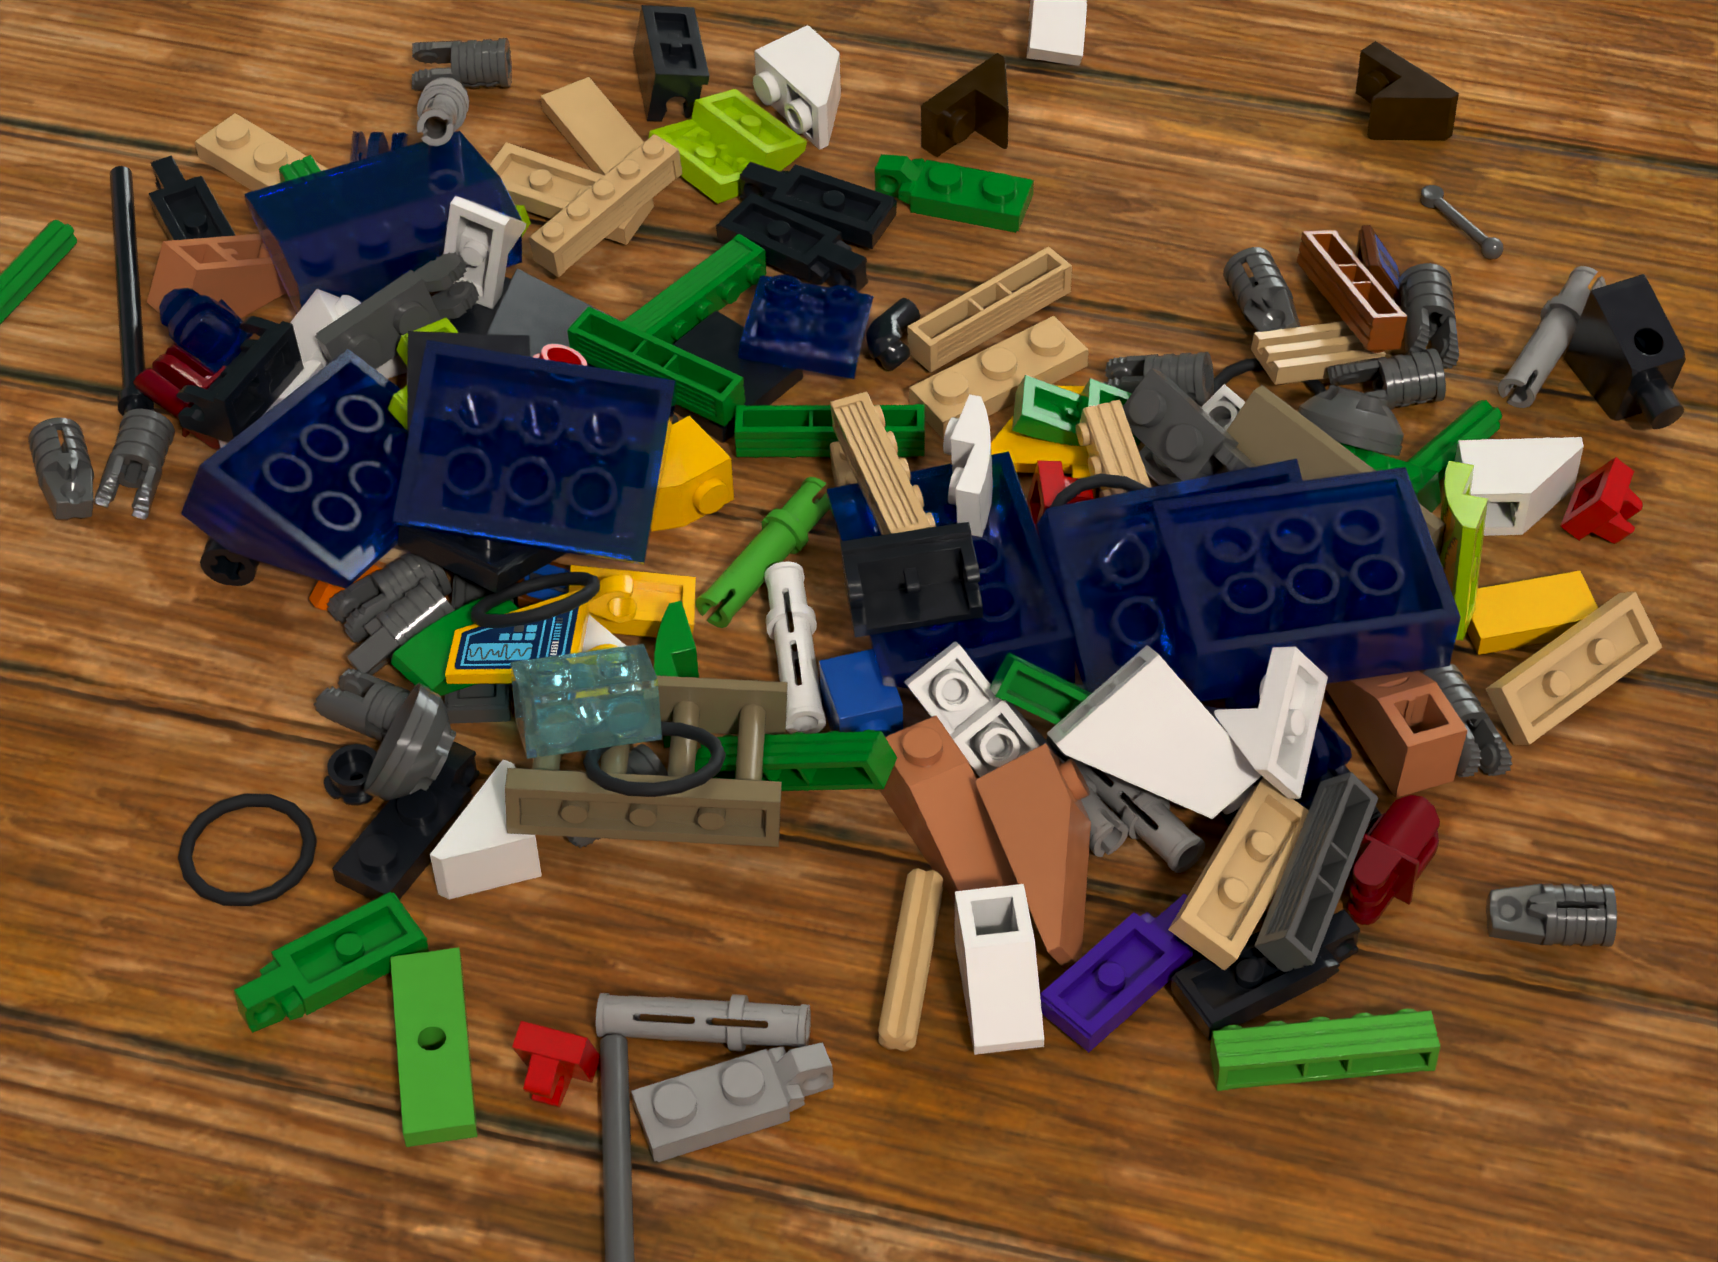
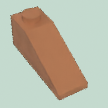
M301 230L163 241L147 303L167 319V323L172 328L181 332L197 333L201 329L227 327L327 271L324 261L325 257L321 252L316 253L309 237Z
M935 715L886 736L885 738L896 754L897 760L885 788L879 790L932 870L942 875V885L955 902V891L1017 885V879L974 781L977 778L968 760L939 718Z
M1045 743L974 781L1018 884H1024L1029 910L1047 952L1067 971L1082 958L1091 821L1081 799L1089 796L1090 791L1073 759L1062 763Z

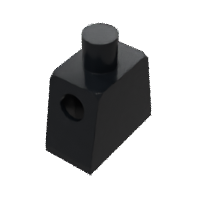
M1644 274L1591 290L1564 357L1565 361L1610 419L1619 421L1643 413L1653 429H1662L1673 424L1684 413V408L1672 389L1685 363V351L1649 281Z

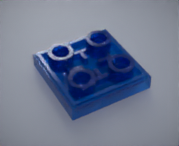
M789 275L760 276L740 340L738 358L855 379L872 313L874 296L858 293L854 288L844 285L824 287L802 283L797 278Z

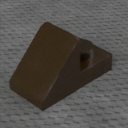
M1376 41L1361 50L1355 93L1371 103L1367 132L1368 138L1373 140L1445 141L1452 136L1459 97L1458 92Z
M996 53L921 105V148L938 157L957 143L965 141L974 131L1003 149L1008 148L1009 106L1005 57Z

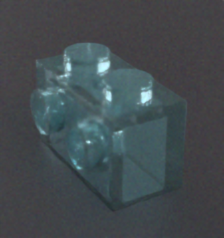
M644 644L510 662L516 724L527 759L662 740L658 678Z

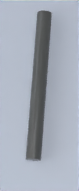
M613 1034L607 1035L600 1040L605 1262H635L628 1040L624 1036Z

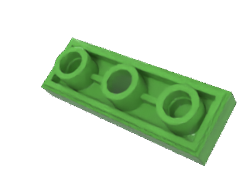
M460 948L392 956L390 960L402 1128L406 1147L478 1137Z

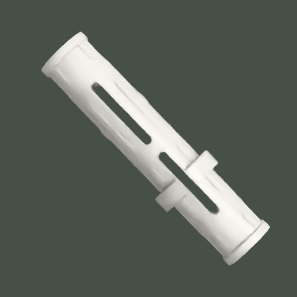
M790 561L779 562L767 568L764 573L770 606L765 623L769 637L775 642L780 682H788L786 730L790 734L795 732L805 734L818 733L826 726V717L822 708L818 667L812 638L817 627L816 615L814 610L807 604L804 587L805 577L802 566ZM789 611L792 612L794 632L791 633L788 621ZM792 644H796V645H797V651H796V652L793 651V649H792ZM796 663L800 665L801 685L797 684Z

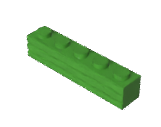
M1402 1009L1394 1014L1374 1016L1370 1013H1359L1351 1018L1333 1020L1327 1017H1315L1307 1022L1287 1024L1283 1021H1272L1264 1026L1243 1028L1239 1025H1228L1220 1030L1212 1031L1209 1054L1217 1091L1258 1086L1435 1071L1440 1043L1431 1010L1417 1012L1414 1009Z

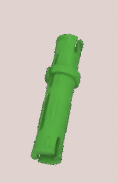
M816 477L806 478L801 487L781 509L776 508L769 512L761 522L762 530L755 536L706 592L695 601L696 608L702 616L712 606L715 607L720 601L722 602L718 609L707 619L710 624L720 628L727 627L735 614L765 582L764 573L767 568L773 564L783 562L789 554H797L808 543L809 531L837 503L836 495L831 488L820 499L817 498L812 502L816 494L826 485L824 481Z

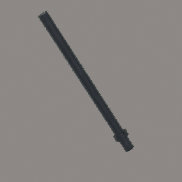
M117 166L110 171L123 386V390L118 394L117 404L118 411L123 416L126 412L133 409H149L153 411L154 401L137 390L133 383L136 376L145 369L133 176L129 168Z

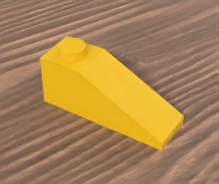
M687 416L537 496V511L576 530L575 542L685 527L707 514L718 511L725 504L734 500L731 457L690 416Z

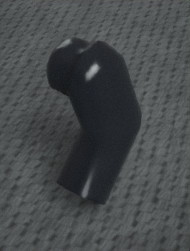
M899 299L869 325L866 332L869 354L873 360L877 357L884 369L888 371H893L910 357L909 347L900 338L907 332V326L920 319V312L909 299Z

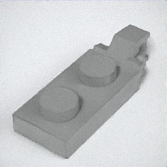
M823 1042L790 1049L787 1053L784 1047H776L768 1051L767 1049L760 1050L632 1090V1100L654 1162H661L790 1121V1112L805 1105V1096L833 1088V1067Z

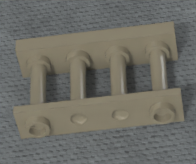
M521 669L522 724H538L532 769L507 768L505 804L508 834L779 847L782 782L762 781L765 733L780 735L786 732L788 682ZM655 721L680 722L703 728L709 733L738 735L735 779L711 778L701 786L678 794L658 797L626 796L603 789L589 779L587 772L559 770L565 726L605 728V735L634 724ZM671 736L667 776L627 774L630 740L614 745L604 752L601 757L600 769L614 778L629 782L649 783L675 780L695 773L697 741L679 736Z

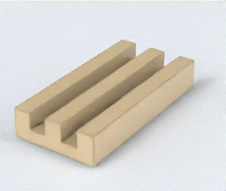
M1344 321L1255 332L1251 346L1252 352L1275 385L1329 378L1327 368L1330 366L1385 357L1386 355L1385 352L1374 353L1366 350Z

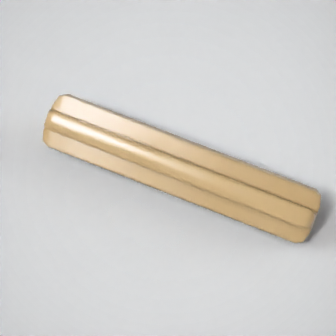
M916 868L907 874L878 1028V1041L882 1047L888 1050L898 1049L905 1052L911 1050L916 1045L943 893L942 875L935 870L924 871Z

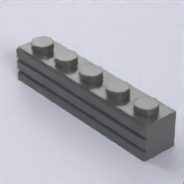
M1352 772L1320 782L1255 943V947L1283 972L1315 963L1378 801V797Z

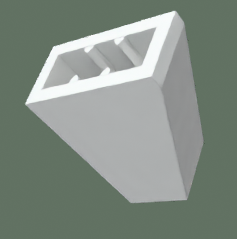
M1148 645L1047 732L1048 736L1065 755L1211 819L1221 811L1224 814H1229L1240 808L1254 787L1253 783L1262 776L1253 768L1229 734L1162 657Z

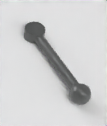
M1428 185L1421 190L1420 201L1422 205L1440 210L1481 246V253L1485 258L1492 260L1502 255L1504 248L1501 240L1495 237H1487L1444 200L1442 188Z

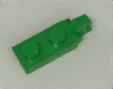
M881 154L874 171L875 191L898 198L900 201L909 204L911 213L1015 233L1021 227L1034 192V180L963 167L951 163L932 160L925 161L923 158L912 159L911 161L907 156Z
M389 892L272 951L273 960L260 969L261 976L234 990L238 1011L252 1033L282 1021L286 1015L289 1020L301 1018L304 1014L309 1015L390 973V957L429 952L427 938L395 893Z

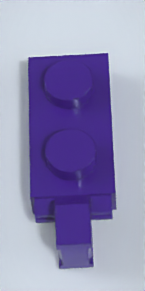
M1183 894L1157 918H1154L1148 912L1142 916L1133 912L1040 993L1042 1014L1089 1053L1168 983L1176 972L1182 970L1184 965L1193 956L1194 948L1168 930L1188 896Z

